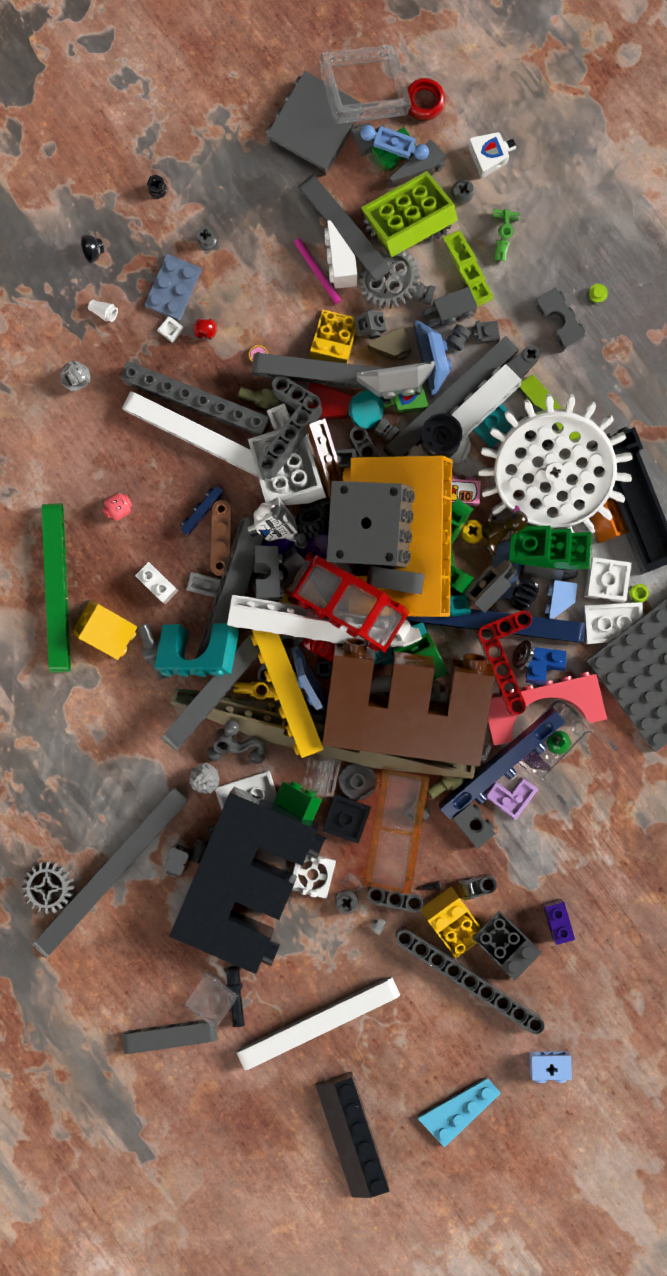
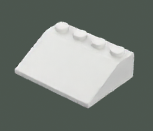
M281 429L248 439L266 503L279 497L284 505L306 504L326 498L308 435L304 437L277 475L271 479H266L261 475L258 460ZM294 435L287 436L288 439L294 437ZM277 450L275 453L279 454L283 452V450ZM266 465L264 469H269L272 465Z

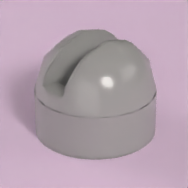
M376 918L370 924L371 930L380 936L387 922Z

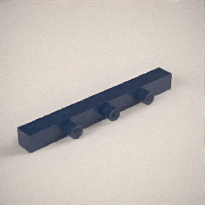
M552 706L474 773L473 779L468 778L438 804L440 810L451 820L473 800L479 805L483 804L488 798L484 793L486 789L503 775L508 780L515 777L517 771L513 766L532 750L538 755L546 750L547 747L543 741L565 723L563 717Z

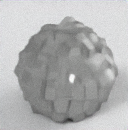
M71 361L61 368V383L66 389L78 391L90 383L89 368L80 362Z
M208 763L199 764L191 771L189 783L192 789L199 793L211 794L219 785L218 770Z

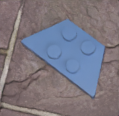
M299 645L291 648L297 671L298 685L301 689H305L307 693L306 698L310 705H313L318 711H326L328 698Z

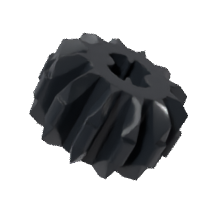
M522 579L512 594L510 605L519 611L529 610L539 592V585L531 579Z

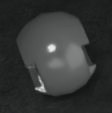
M458 180L451 188V195L457 203L465 204L473 199L475 188L469 180ZM466 190V193L460 194V191Z
M342 890L336 895L334 903L337 911L347 915L356 911L359 899L353 891ZM343 898L351 899L349 907L348 905H342Z

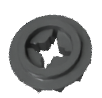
M524 640L515 648L512 657L514 668L523 670L529 666V662L532 661V657L535 655L533 653L535 650L533 642Z

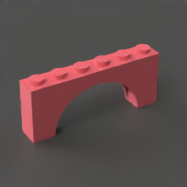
M590 671L580 673L579 678L572 679L571 676L560 678L561 682L554 684L553 680L546 681L545 685L537 688L534 687V684L525 686L523 691H521L526 706L542 698H558L576 707L585 723L589 724L607 719L597 675H591ZM514 689L505 692L507 694H511L514 691ZM497 693L492 694L487 721L493 746L513 741L512 730L518 716L511 715L507 711L502 696L497 697ZM514 701L511 705L512 710L519 712L521 704L518 701Z

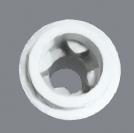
M92 299L88 305V310L106 322H113L118 313V309L114 304Z

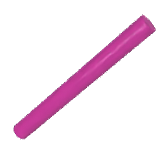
M301 238L294 241L295 245L335 305L342 301Z

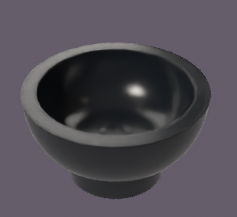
M83 235L81 237V247L86 260L89 263L95 262L100 257V254L104 253L102 240L100 238L95 239L91 235Z

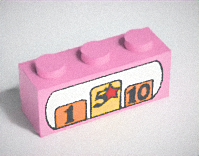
M452 476V504L459 499L468 506H478L480 504L481 481H476L475 477H465V480H460L456 476Z

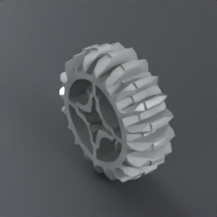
M47 861L46 865L40 862L38 867L34 865L31 867L32 871L26 872L28 877L23 878L22 881L27 883V885L21 886V889L27 890V892L23 893L22 896L29 897L26 900V904L32 902V910L38 906V913H41L43 909H45V914H49L50 910L56 913L58 908L61 910L64 908L63 903L69 904L70 900L67 897H73V893L69 890H73L75 886L69 885L74 879L67 878L70 871L64 873V865L58 869V862H55L53 866H51V861ZM45 872L43 882L34 884L36 877L40 873ZM51 873L55 874L61 880V883H56ZM49 883V886L51 885L53 889L46 891L42 886ZM62 890L60 898L56 902H51L53 893ZM35 891L42 894L45 902L36 896Z

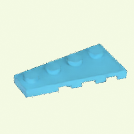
M486 1077L466 1088L460 1094L450 1097L446 1102L436 1105L425 1114L422 1113L417 1118L443 1147H446L501 1092Z

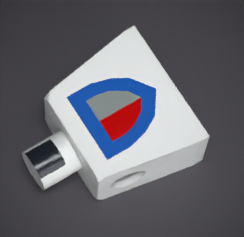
M497 132L469 139L468 148L480 177L484 178L507 164L509 159L508 152L516 149L513 138L503 142L501 134Z

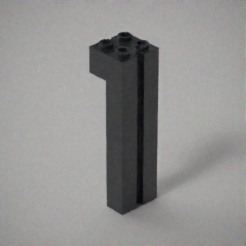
M627 426L617 430V433L612 436L610 433L606 434L608 438H611L618 433L624 432L626 439L612 446L615 455L622 453H631L632 460L616 463L617 473L630 474L632 480L631 482L615 481L613 491L623 494L625 501L623 503L614 500L640 572L645 574L667 565V521L639 453L644 448L636 428L629 429ZM599 466L602 473L604 471V468L602 466Z

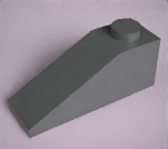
M430 139L425 144L429 149L428 157L425 160H418L413 155L390 177L389 186L393 188L402 185L425 171H428L430 175H433L436 171L440 172L446 165V154Z

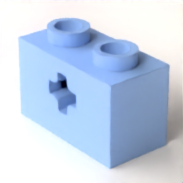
M568 1051L529 1052L530 1077L535 1082L546 1083L547 1080H555V1082L564 1083L566 1080H572L571 1055ZM552 1064L554 1067H551V1071H548L547 1068Z

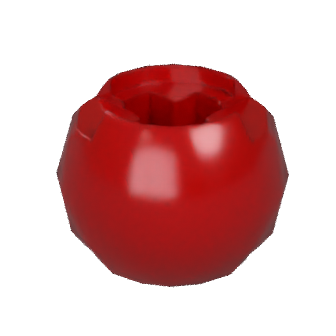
M200 317L194 323L193 328L196 337L200 339L205 337L209 338V340L215 337L217 325L214 320L210 318L209 320H204Z

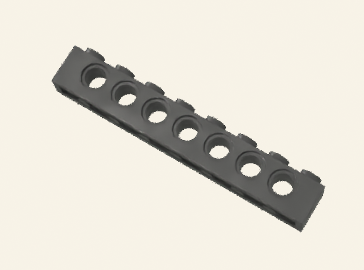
M126 361L120 376L123 384L254 436L265 434L270 423V419L266 415L129 361Z

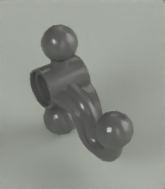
M231 720L225 724L224 728L216 731L214 746L208 749L207 757L210 761L215 762L221 759L222 754L228 752L241 753L252 746H256L258 749L251 751L250 759L253 763L259 764L265 758V744L256 738H250L243 742L233 739L232 736L239 732V725L236 721Z

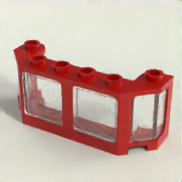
M308 553L304 559L305 562L289 588L284 591V594L289 597L288 601L294 605H299L305 610H308V608L313 609V614L319 618L324 619V617L330 619L329 623L338 629L342 626L347 629L346 633L356 638L358 635L369 643L367 647L373 651L378 652L381 650L385 653L410 613L407 608L389 598L386 593L338 566L327 562V560L320 556H313L311 553Z

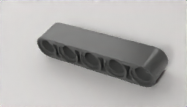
M215 1019L135 1029L121 1033L124 1054L188 1046L218 1040Z

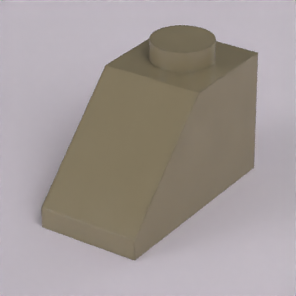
M404 328L368 342L369 351L391 360L406 359L412 351Z

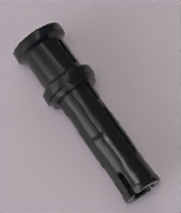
M238 966L224 968L227 976L226 989L230 995L233 1027L245 1026L241 997L243 983L240 980L241 968Z

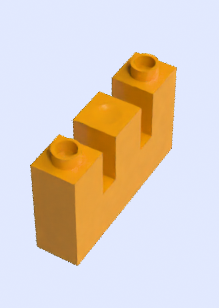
M445 456L351 458V468L344 469L343 481L398 483L413 487L412 490L415 492V499L411 504V511H413V522L410 523L412 541L409 543L408 549L411 553V559L407 567L395 566V570L425 574L422 594L375 588L386 593L395 602L405 606L410 612L408 616L450 617L452 459ZM355 576L367 582V576ZM351 585L348 586L341 597L343 607H349V614L368 616L377 601ZM385 606L379 616L399 615Z

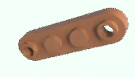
M218 500L212 506L210 568L216 576L223 575L231 550L232 509L225 500ZM220 506L225 507V511L222 513L218 511ZM218 563L223 564L221 570H218L216 567Z

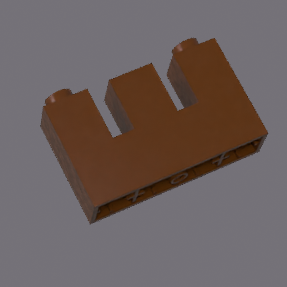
M346 638L344 645H335L322 746L480 766L495 679L492 664H487L485 656L468 653L463 655V660L453 659L446 703L430 701L435 669L434 656L394 651L388 696L370 693L375 651L367 648L368 642L358 638Z

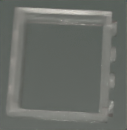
M394 45L363 47L352 50L345 49L334 52L327 51L321 54L319 68L335 124L408 115L411 101ZM388 61L399 99L342 105L332 67Z

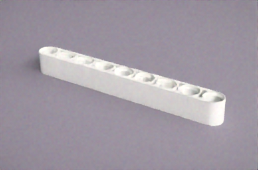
M130 391L122 406L124 411L258 477L250 449Z
M387 977L238 1049L236 1053L244 1070H249L400 996V993L393 978Z

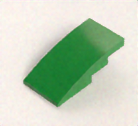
M550 525L526 526L517 534L511 535L509 561L511 563L544 568L591 569L592 532L572 533L571 529H551Z

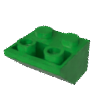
M429 632L422 635V639L413 644L394 649L395 652L434 656L435 669L433 680L448 673Z

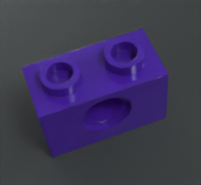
M562 899L543 903L553 942L559 945L575 940L565 902Z

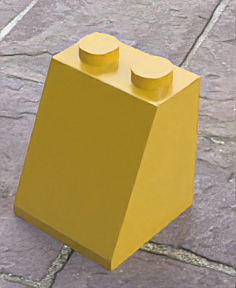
M90 599L71 632L79 639L118 660L126 653L128 642L136 636L137 626Z

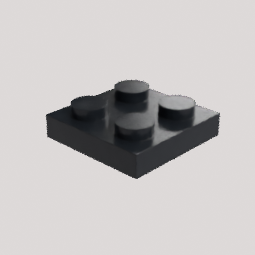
M335 794L322 831L359 844L371 806Z

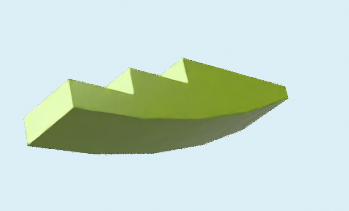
M458 230L443 237V241L465 287H470L477 307L494 300V295L477 264L476 256L462 232Z
M532 374L521 382V386L518 389L532 403V406L536 405L543 410H547L545 400L546 395L550 393ZM553 398V409H562ZM556 422L555 424L557 425L559 430H561L563 424L560 422ZM577 431L569 435V438L572 440L580 437V433Z

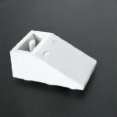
M329 220L327 221L328 227L324 228L325 246H327V263L331 264L329 265L330 283H334V289L357 286L355 255Z

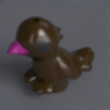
M517 505L512 513L504 519H497L492 514L488 515L487 523L482 525V536L488 541L485 548L491 555L495 556L499 541L509 531L513 535L526 527L528 518L524 512L520 511Z

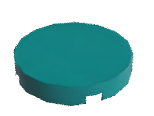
M362 390L351 398L348 413L355 426L371 429L377 426L383 417L384 406L382 399L373 392Z

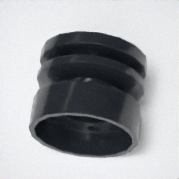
M447 413L432 415L425 421L422 427L420 443L423 451L428 456L452 457L457 452L462 441L463 430L461 424L454 416ZM438 435H442V438H444L443 442L437 439Z

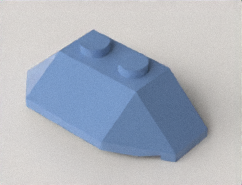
M417 320L414 321V331L422 363L430 361L435 363L433 371L426 379L430 399H433L448 377L449 370L452 369L451 360L446 358L445 351H448L446 340H442L441 334Z

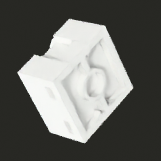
M591 558V569L587 570L584 597L625 602L627 600L631 563Z

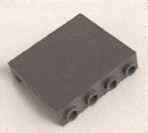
M304 71L303 75L298 76L296 79L295 88L292 93L289 92L287 94L284 107L279 108L274 124L268 126L266 131L267 142L270 144L273 141L319 167V172L326 176L363 114L364 104Z

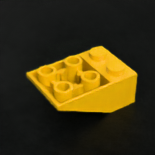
M322 310L310 349L309 359L348 364L357 330L355 317Z
M449 887L422 907L423 915L455 958H458L477 944L472 938L482 928L452 887Z

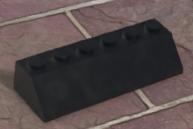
M349 1072L316 1083L315 1086L351 1196L353 1198H372L390 1192L389 1183L353 1073Z

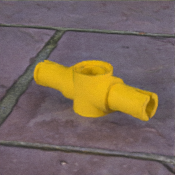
M252 681L251 683L236 682L233 686L239 687L234 688L233 693L250 694V696H254L257 699L274 698L271 692L274 689L272 683ZM260 685H264L267 688L266 694L259 692Z

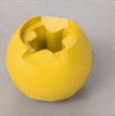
M477 520L466 521L461 530L462 538L468 543L480 542L483 539V524ZM469 527L477 529L476 536L468 534L470 531Z

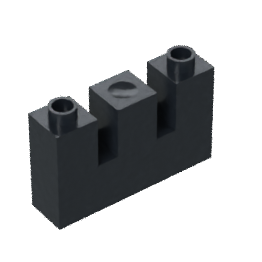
M234 786L229 792L169 937L254 974L257 973L261 962L271 966L280 946L279 943L271 940L275 928L232 909L235 902L279 920L297 875L255 858L257 850L261 848L302 866L306 856L317 859L326 838L316 834L319 822L303 820L275 803Z

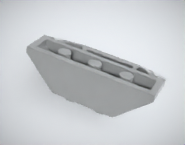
M430 361L357 372L356 378L360 384L378 397L390 399L394 398L396 394L410 396L419 390L433 371L435 363Z

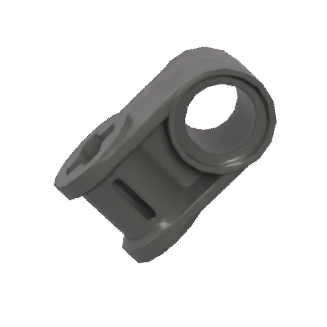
M528 346L518 356L514 357L507 366L522 379L538 362L540 350L536 346ZM528 354H534L533 358H527Z
M490 874L468 877L458 881L462 886L463 900L491 894L497 888V882ZM486 879L492 880V881H493L492 887H491V888H484V887H483V882H484V880H486Z

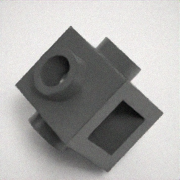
M373 309L367 310L354 318L358 336L375 339L380 337L381 333L387 331L383 312H375Z

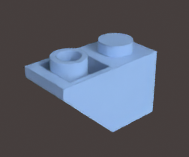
M554 580L552 584L548 585L547 596H550L544 610L547 618L554 619L575 603L577 583Z

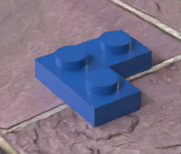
M535 647L533 651L535 655L532 657V661L529 662V666L526 667V683L545 685L547 669L565 671L566 651Z

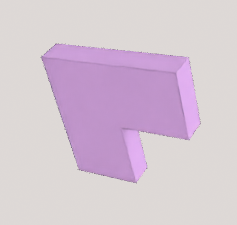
M521 778L512 792H509L498 782H495L486 795L489 801L516 820L538 789L524 778Z

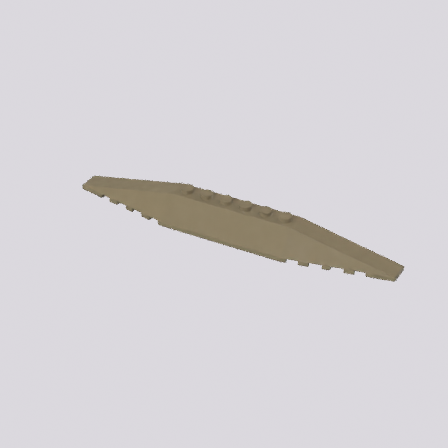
M176 688L170 704L185 710L200 691ZM230 694V696H224L206 717L222 725L231 720L236 721L240 732L263 741L293 748V744H296L293 736L289 737L285 726H288L286 718L282 719L278 710L281 704L279 700L275 701L274 698L261 700L254 696L241 698L237 697V694ZM308 707L323 745L327 711H318L315 708ZM323 746L324 750L315 753L377 769L471 779L474 778L475 772L474 765Z

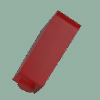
M318 383L309 384L307 390L318 396L321 402L322 414L319 419L347 418L352 396ZM312 405L309 408L313 409L316 405Z

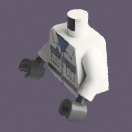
M279 497L269 503H262L254 512L255 524L248 526V531L252 537L262 534L267 541L288 539L295 542V545L302 549L308 543L304 533L298 534L295 517Z

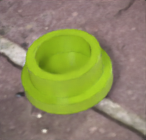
M594 284L589 289L588 295L593 302L601 303L607 298L608 291L603 284Z
M636 584L631 587L629 596L635 603L644 602L649 596V591L645 585Z

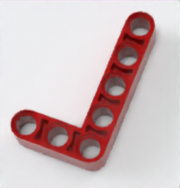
M524 610L484 625L477 632V638L487 658V663L493 666L495 682L507 711L515 716L524 713L526 703L499 639L530 626L532 616L528 611ZM519 615H524L527 618L526 625L519 624L517 620ZM500 623H507L509 631L502 632L499 627ZM485 629L489 630L492 635L488 640L484 639L481 635ZM492 647L497 648L499 651V655L496 658L489 655V649ZM499 665H503L506 668L504 676L498 675L496 671ZM506 683H510L514 687V691L511 694H507L504 691ZM514 701H518L521 704L519 712L512 710L511 705Z

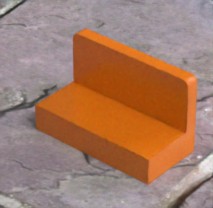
M609 498L603 505L612 514L611 520L604 518L599 512H596L589 518L594 525V533L598 543L626 533L612 498Z

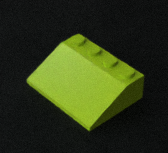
M428 171L361 207L376 236L391 258L458 221L454 203Z

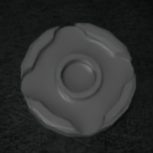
M356 763L346 765L339 776V787L342 793L347 798L353 800L368 798L374 792L377 785V777L371 767Z

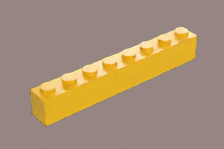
M252 629L253 634L250 635L254 646L258 645L260 652L257 653L261 664L265 663L267 668L264 674L268 683L272 681L274 686L271 692L275 701L279 700L281 704L278 710L282 719L286 718L288 726H285L289 737L293 736L296 744L292 746L296 756L300 755L303 758L324 750L279 634Z

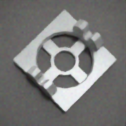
M306 856L304 863L310 860L313 862L312 867L306 870L300 868L301 865L295 864L293 874L297 875L292 890L298 891L303 895L308 894L311 897L318 896L327 899L336 860L318 856L317 859ZM318 863L325 866L327 875L320 873L317 868ZM310 869H315L318 872V877L315 880H311L307 876V872ZM298 874L304 875L308 880L306 888L300 883ZM317 880L325 881L321 887L312 889L313 883Z

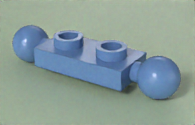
M365 125L361 128L360 135L365 141L374 139L373 146L407 159L410 158L411 153L418 160H425L429 155V149L426 145L419 144L415 146L416 138L380 126L378 132L371 125Z

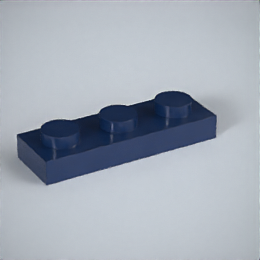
M218 486L210 488L205 495L206 499L203 503L199 502L194 507L193 515L190 518L186 517L180 530L187 537L212 509L213 504L224 494L223 490Z

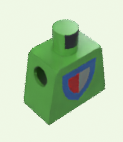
M423 385L420 395L403 396V394H396L394 398L390 399L381 397L384 408L395 405L397 414L421 412L429 407Z

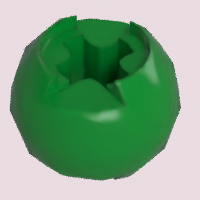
M555 731L547 738L546 744L551 753L562 755L570 749L571 740L567 733Z

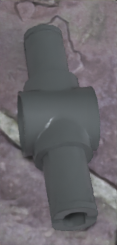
M147 623L137 628L143 641L141 651L147 664L150 663L154 668L160 641L154 639ZM154 668L158 680L167 678Z

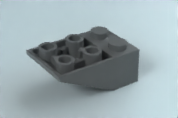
M500 910L472 938L514 981L542 953Z

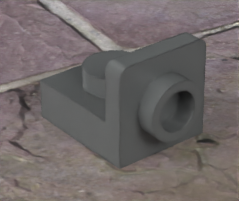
M480 320L475 322L474 327H472L473 339L476 338L477 344L500 340L497 320L480 323Z

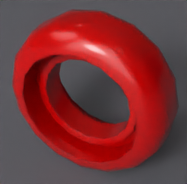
M430 78L414 80L405 92L404 104L406 110L413 118L420 121H429L436 118L442 112L445 105V93L442 86ZM421 90H428L435 96V104L431 108L422 109L414 102L415 94Z

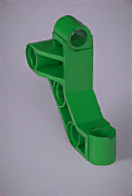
M459 499L452 504L451 546L466 524L465 522L470 513L474 510ZM451 547L450 586L464 594L474 577L455 566Z

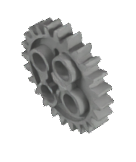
M380 250V255L388 263L391 270L377 282L374 281L366 270L360 272L362 277L359 279L360 289L363 292V296L367 298L369 303H373L375 307L380 305L384 309L387 304L389 309H391L394 303L399 307V301L405 304L406 297L412 298L410 292H416L414 286L419 285L417 280L420 278L419 268L416 265L415 259H412L410 254L406 255L405 251L391 258L388 252L384 254Z

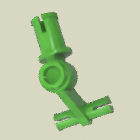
M493 209L495 213H492V217L503 218V224L498 229L501 240L495 241L497 246L494 259L506 261L508 244L511 243L506 240L513 235V227L509 224V219L518 221L519 217L513 216H520V213L510 212L509 209Z

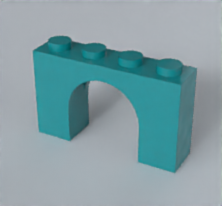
M227 623L213 624L207 650L194 660H186L185 649L189 631L180 624L163 625L154 666L155 669L161 672V675L166 677H172V675L188 677L189 675L205 677L206 675L217 677L231 675L239 635L237 628L229 626Z

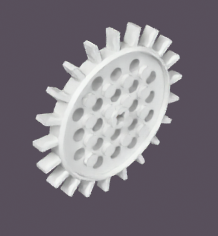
M547 394L545 400L547 410L536 413L533 410L532 403L528 399L524 400L525 410L529 416L517 421L511 412H505L507 421L513 427L507 434L492 427L490 434L501 441L498 450L488 447H482L481 449L482 455L495 458L493 468L484 467L479 469V476H495L496 485L483 489V497L499 493L502 502L492 508L493 515L499 514L505 508L512 512L517 505L520 511L526 514L529 526L550 525L551 529L566 528L571 529L572 533H574L572 526L583 522L586 529L594 533V525L589 518L596 512L601 513L608 520L612 519L610 511L603 506L610 497L623 503L625 501L623 494L613 491L615 481L631 482L632 480L630 474L617 473L616 465L619 462L632 460L631 453L615 455L612 447L626 439L624 432L608 438L604 429L611 425L614 418L610 414L599 424L591 420L590 417L596 408V404L593 401L587 406L586 411L582 415L572 411L575 397L571 394L567 399L566 409H553L554 401L552 395ZM556 422L563 424L562 429L559 431L552 429V425ZM529 430L536 433L532 439L525 437V433ZM577 431L580 433V437L572 440L569 438L570 433ZM544 440H552L553 445L549 448L542 445ZM591 440L597 442V446L593 449L586 446ZM523 447L526 449V453L521 456L515 453L516 449ZM567 448L570 450V454L565 457L559 454L560 450ZM540 456L543 458V462L541 464H534L532 462L533 458ZM581 457L587 459L584 465H578L576 461ZM514 464L517 468L514 472H508L506 466ZM602 466L604 471L601 474H595L593 472L594 469ZM556 467L558 472L554 473L552 468ZM531 473L534 477L532 480L526 481L523 479V475ZM575 474L577 479L574 482H569L566 479L567 476ZM548 482L551 485L548 489L544 490L540 488V484ZM587 483L594 484V488L590 491L585 490L583 487ZM520 489L524 494L521 497H516L513 495L514 491ZM559 491H566L567 496L559 498L557 493ZM534 498L540 499L541 503L537 506H533L530 504V501ZM581 499L584 501V504L581 507H576L574 502ZM550 507L558 509L555 514L547 513Z

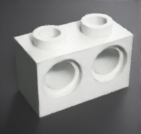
M149 562L135 575L164 604L179 591Z

